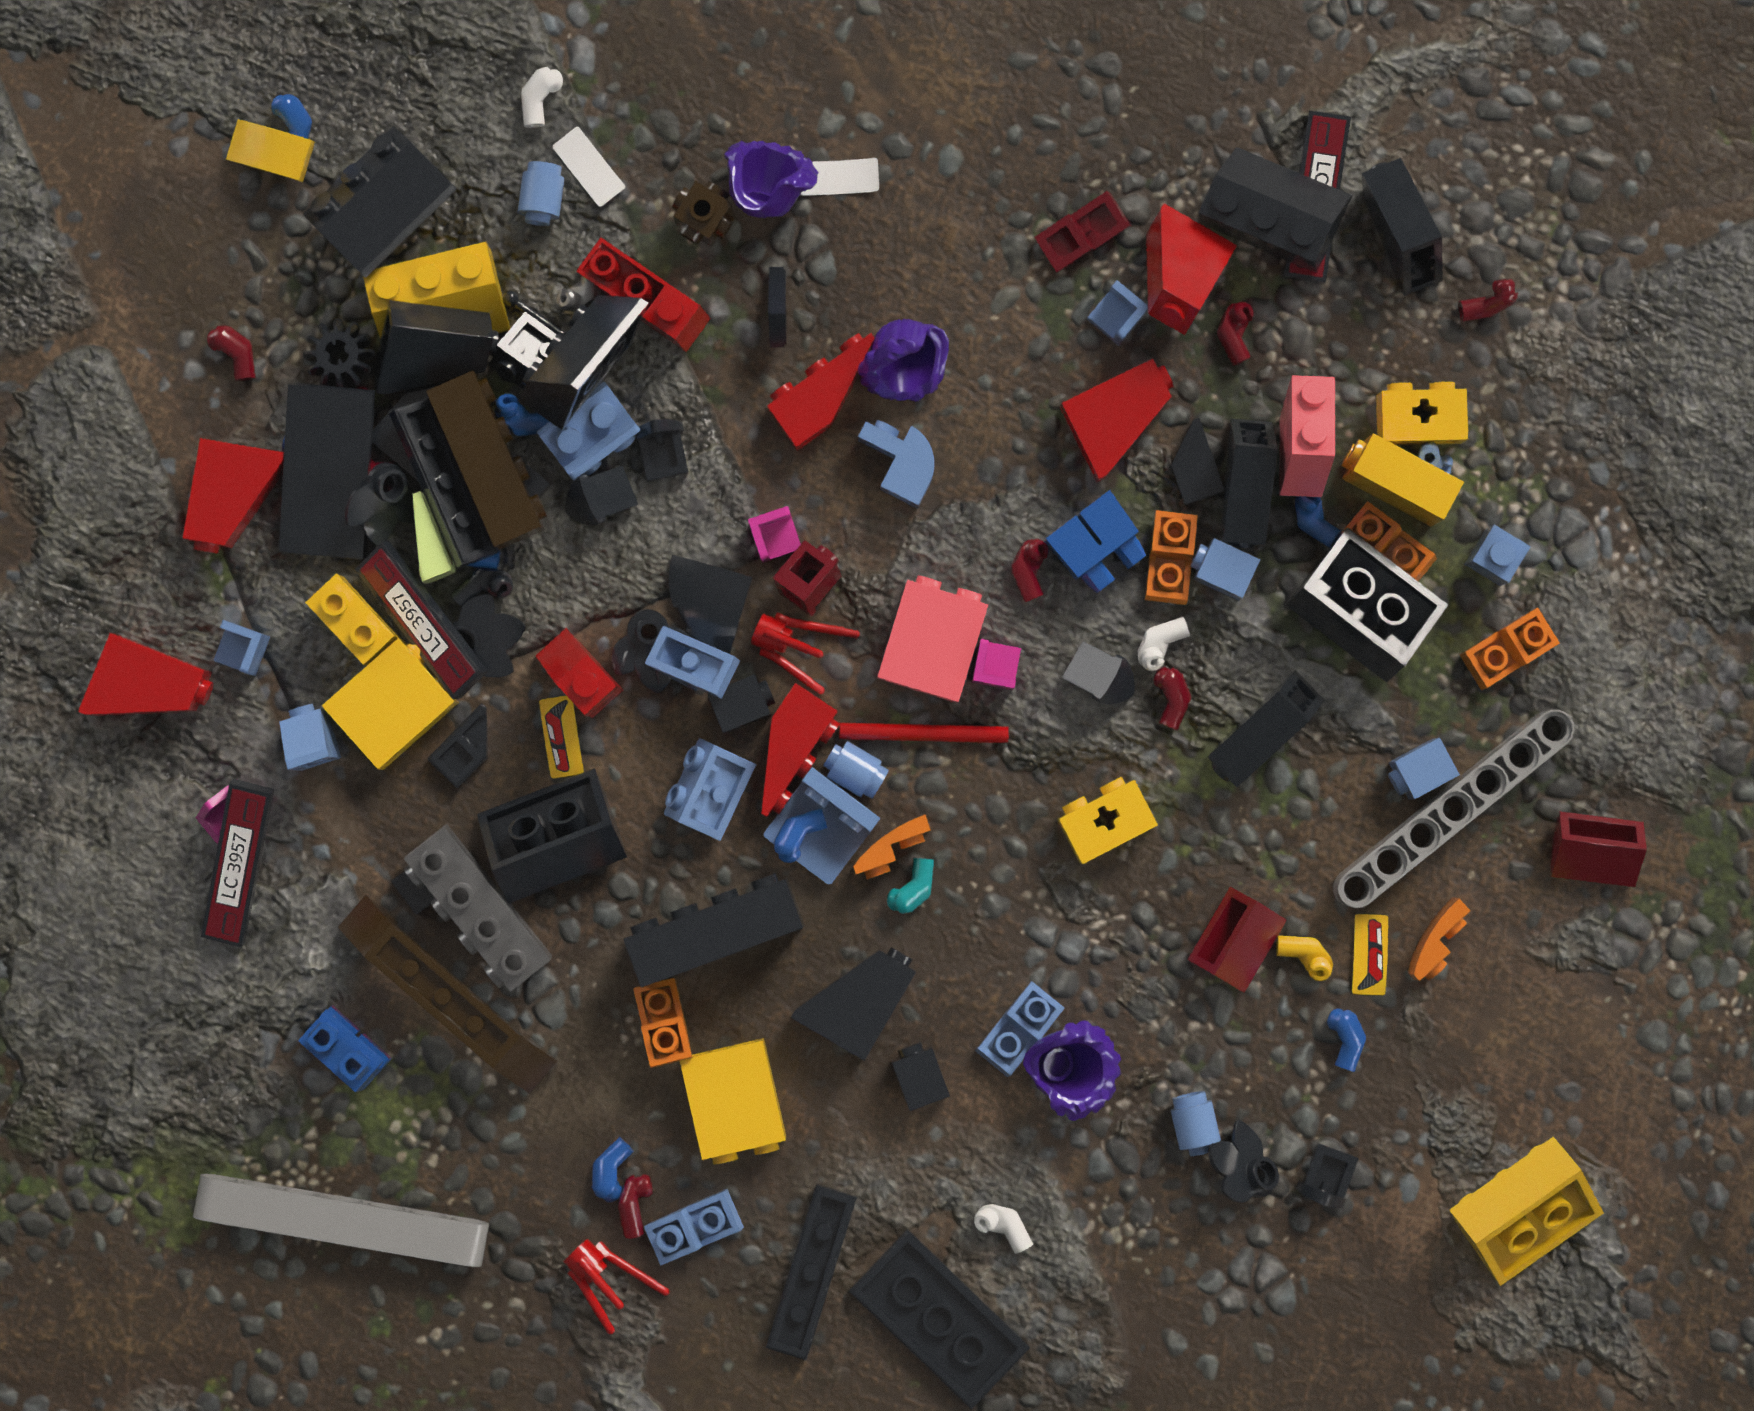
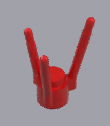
M779 612L776 613L775 617L763 613L751 639L752 645L761 648L759 655L772 660L818 694H823L825 692L823 686L777 653V651L785 653L789 646L816 658L823 657V651L792 638L794 630L787 627L851 638H858L860 632L840 626L790 618Z
M586 1239L563 1263L570 1269L567 1274L577 1283L608 1334H613L615 1329L589 1284L593 1281L617 1309H623L624 1304L600 1276L608 1267L603 1261L604 1258L663 1296L669 1294L667 1287L610 1251L602 1241L595 1246L589 1239Z

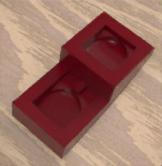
M1106 191L1073 214L1066 215L1034 238L1056 273H1059L1132 226L1110 191Z

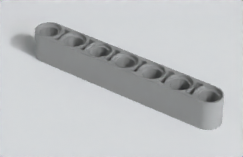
M1561 710L1542 711L1532 717L1339 873L1333 883V894L1337 901L1342 905L1353 908H1360L1370 904L1568 744L1573 738L1575 731L1574 722L1571 717ZM1549 717L1556 719L1561 726L1560 736L1554 741L1548 740L1542 732L1543 723ZM1515 744L1523 745L1528 752V760L1520 768L1513 765L1509 758L1510 749ZM1484 770L1491 772L1496 782L1494 789L1489 794L1479 791L1476 785L1477 776ZM1452 796L1459 799L1463 806L1462 815L1455 821L1449 820L1443 812L1445 801ZM1418 823L1424 824L1430 831L1429 842L1423 847L1415 846L1410 839L1411 829ZM1385 850H1391L1397 857V866L1389 874H1384L1377 866L1378 856ZM1356 876L1363 881L1365 890L1361 898L1352 901L1345 895L1344 885L1349 878Z
M200 1174L193 1218L207 1222L471 1267L482 1266L489 1223L477 1219L215 1174Z

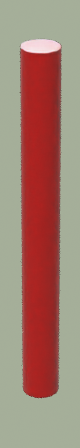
M840 723L839 739L1008 743L1009 726Z

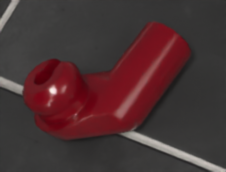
M1509 278L1494 281L1492 284L1494 295L1459 301L1458 311L1461 321L1493 317L1515 304L1518 292H1515L1514 280Z
M1243 301L1233 303L1225 309L1217 328L1218 339L1233 367L1251 358L1242 336L1248 323L1254 317V311L1250 304Z
M220 325L211 330L207 335V344L213 351H222L232 358L235 381L256 379L253 349L249 339L234 328L226 325Z
M1031 539L1024 542L1011 564L1012 574L1025 603L1044 595L1036 574L1043 560L1047 558L1049 548L1046 542L1041 539Z
M1161 667V669L1155 672L1153 681L1156 687L1163 690L1168 702L1159 724L1178 731L1191 701V694L1184 676L1179 670Z
M635 1174L629 1176L625 1180L621 1192L618 1211L623 1235L628 1239L637 1238L644 1234L639 1198H647L653 1194L651 1177L647 1174L637 1177Z

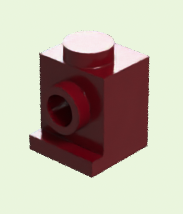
M804 540L772 579L780 595L812 617L816 612L815 607L842 575L837 565L839 559L829 549L822 545H819L816 549ZM810 576H815L809 584L806 582Z

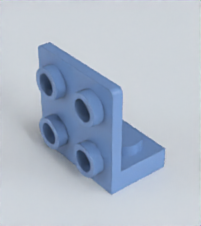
M812 767L781 813L775 817L766 829L764 837L774 844V840L786 819L822 808L827 829L805 835L799 847L801 856L796 861L826 884H832L880 820V817Z

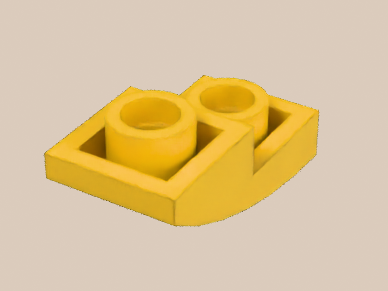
M238 119L226 160L303 183L315 142L294 134Z

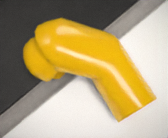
M1277 936L1276 956L1298 957L1310 977L1315 981H1324L1331 976L1333 968L1332 958L1316 938Z

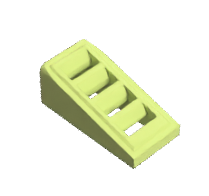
M422 491L414 493L412 501L419 572L422 582L429 584L457 573L456 570L458 569L455 567Z

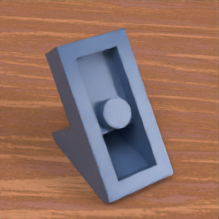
M663 626L645 664L694 691L700 689L722 699L740 660L733 655Z

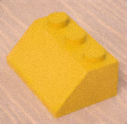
M486 242L376 268L366 278L363 276L371 312L380 339L389 300L490 313L492 330L498 331V334L510 330L492 251Z
M1554 1137L1531 1149L1528 1155L1508 1169L1498 1172L1491 1181L1474 1193L1464 1196L1457 1205L1449 1210L1464 1236L1500 1286L1604 1214L1582 1170Z

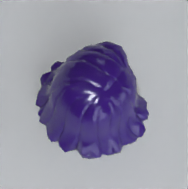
M741 140L730 146L728 151L725 152L724 158L728 160L730 196L735 205L749 216L757 218L781 217L789 212L801 192L810 190L817 184L819 172L814 167L811 159L804 157L801 151L794 150L790 146H780L775 142L766 143L764 141L745 143Z
M910 319L894 320L884 325L874 336L875 339L871 345V350L866 353L864 361L858 366V374L861 375L860 383L867 387L870 393L878 394L884 399H896L897 401L911 400L916 402L924 398L925 395L932 394L938 390V384L944 377L949 351V339L945 331L933 324H924Z
M1081 1020L1077 1024L1073 1022L1067 1023L1063 1030L1056 1031L1039 1039L1026 1051L1023 1061L1025 1070L1032 1077L1036 1087L1050 1099L1051 1109L1056 1111V1114L1059 1116L1066 1114L1068 1119L1072 1121L1084 1118L1090 1112L1097 1113L1105 1105V1102L1109 1101L1116 1091L1115 1080L1121 1075L1120 1067L1118 1066L1121 1057L1114 1050V1042L1110 1040L1109 1036L1105 1035L1106 1030L1099 1026H1092L1086 1020Z

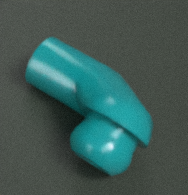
M913 858L911 881L901 889H891L887 895V905L891 910L899 911L902 914L910 913L930 897L934 867L933 859Z

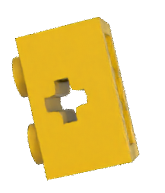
M1455 382L1429 383V390H1413L1412 383L1387 384L1386 391H1381L1376 395L1377 435L1394 445H1422L1426 442L1462 444L1468 440L1467 389H1455ZM1420 403L1424 411H1431V416L1424 420L1423 423H1421L1420 416L1412 415V411Z
M337 573L305 602L363 665L367 666L397 638H400L346 578Z
M1121 776L1100 787L1099 789L1103 795L1088 803L1085 796H1082L1062 807L1065 815L1057 820L1080 864H1084L1158 826L1135 780L1125 783ZM1102 806L1105 811L1114 810L1117 817L1111 820L1113 827L1110 830L1104 825L1096 826L1093 821L1099 817L1097 809Z

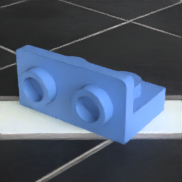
M603 381L563 430L548 422L536 432L570 478L575 480L581 475L586 474L589 476L600 467L601 460L611 452H620L630 446L635 440L634 435L640 431V428Z
M699 738L696 745L692 746L685 756L684 770L678 783L673 785L667 794L664 815L721 841L756 764Z

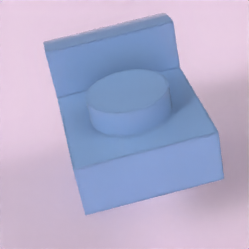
M877 420L875 425L865 422L858 436V441L894 459L880 486V490L918 509L931 484L934 472V455L928 440L913 426L910 427L903 441L897 438L900 431L880 420Z

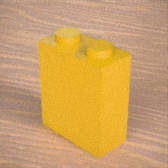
M1374 433L1364 441L1358 439L1356 444L1353 443L1341 466L1347 469L1342 478L1343 480L1430 527L1445 519L1464 484L1458 478Z
M397 638L322 705L326 712L378 770H384L459 704L456 699L450 696L437 677L424 664L425 661L420 656L418 646L411 643L407 644L400 638Z
M764 1038L692 1054V1058L680 1061L702 1160L712 1158L713 1165L737 1160V1152L753 1148L755 1155L779 1150L778 1142L786 1141V1133Z

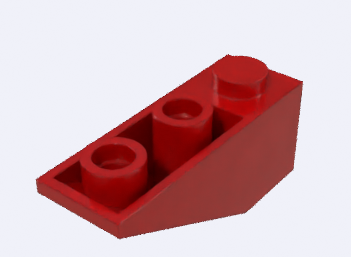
M601 237L576 270L578 274L608 296L642 298L648 302L641 321L685 352L689 350L711 319L701 305Z
M860 333L854 335L839 347L842 353L830 362L825 357L818 360L804 371L807 375L806 379L796 386L788 382L770 395L773 402L767 405L768 411L796 451H799L829 430L834 424L859 375L858 366L864 361L866 353L871 350V345L875 339L872 333L862 338Z
M797 683L789 691L771 720L761 812L766 817L770 815L772 810L777 814L781 813L793 795L787 788L795 776L803 780L817 758L812 756L811 752L819 740L827 744L840 725L834 719L838 714L836 709Z

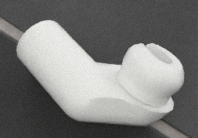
M548 67L540 68L534 72L522 88L521 100L524 127L537 128L545 125L543 100L549 92L559 91L563 85V77L558 70H550Z
M1184 617L1147 629L1137 651L1138 661L1146 670L1157 671L1161 669L1165 662L1164 656L1169 643L1190 636Z
M989 1204L982 1206L974 1217V1224L979 1231L983 1233L991 1231L1005 1234L1015 1254L1033 1245L1018 1213L1013 1209Z

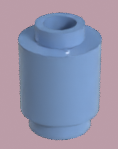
M541 161L528 162L527 171L522 173L517 211L520 215L525 216L526 223L536 226H550V220L559 219L564 186L561 166Z
M848 741L843 748L835 744L823 765L830 770L826 778L860 798L864 794L873 799L889 771L880 765L881 760Z
M1205 1091L1192 1092L1172 1098L1174 1108L1170 1111L1179 1149H1188L1190 1156L1208 1153V1146L1210 1144L1221 1141L1212 1100H1207Z

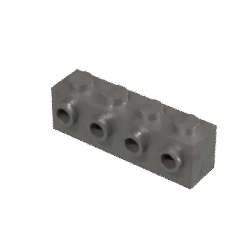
M447 824L405 856L404 860L408 863V866L404 868V871L419 889L424 885L435 897L430 902L433 908L445 922L452 918L462 931L457 937L472 955L477 951L488 963L484 971L498 988L505 984L511 992L551 960V953L511 903L508 904L503 893Z

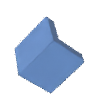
M1116 280L1106 296L1088 316L1087 320L1120 346L1148 311V305Z
M222 620L220 628L225 629L213 661L256 676L270 636Z

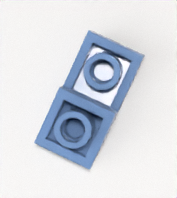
M1031 981L975 1051L1005 1076L1009 1077L1024 1059L1026 1051L1043 1037L1064 1010V1007Z
M725 1189L646 1224L644 1228L660 1265L695 1252L707 1244L737 1233L744 1226L728 1189Z

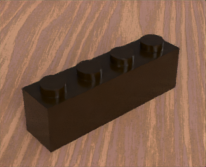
M471 371L427 390V395L494 547L500 550L544 531L541 520L548 517L538 494L530 497L524 481L531 477L521 455L513 458L507 442L514 439L505 418L502 416L496 419L490 404L497 400L487 378L479 380L475 372Z

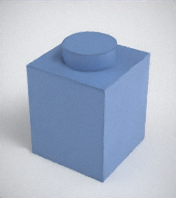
M1494 524L1485 529L1464 565L1497 585L1502 586L1510 582L1531 546Z
M1214 538L1210 541L1208 547L1200 544L1190 567L1197 570L1193 580L1239 601L1243 598L1260 559Z
M1433 738L1389 762L1393 771L1388 773L1393 787L1400 796L1406 794L1408 799H1416L1460 775L1440 738Z

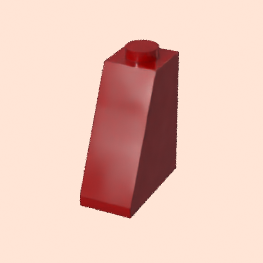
M1164 203L1146 234L1148 314L1185 335L1237 245Z
M1154 359L1066 400L1060 405V410L1096 483L1105 479L1172 397L1169 392L1170 389L1174 388L1172 379L1165 366L1157 367Z
M200 438L183 532V539L194 542L193 550L219 554L220 547L233 548L283 475L284 452Z
M567 628L536 655V658L555 684L585 716L594 718L623 691L622 687Z
M110 633L78 712L91 716L197 711L199 704L204 706L212 693L214 683L209 681L212 672L121 635Z

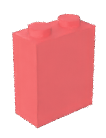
M1292 375L1280 415L1279 495L1322 497L1335 458V377Z
M918 575L916 582L910 580L906 582L877 679L958 703L988 604L980 602L982 595L962 588H958L956 594L940 590L941 582Z

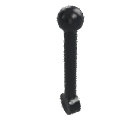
M507 291L503 294L502 298L506 306L516 307L523 313L527 312L556 334L561 333L564 336L567 334L568 331H563L520 301L516 292Z

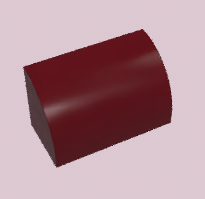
M1559 811L1552 844L1551 877L1636 887L1647 851L1644 822Z
M1229 887L1187 960L1245 993L1287 920L1251 897Z

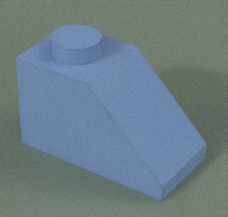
M313 704L304 705L288 711L289 719L279 721L285 762L288 770L302 771L342 758L328 713L325 709L315 710Z

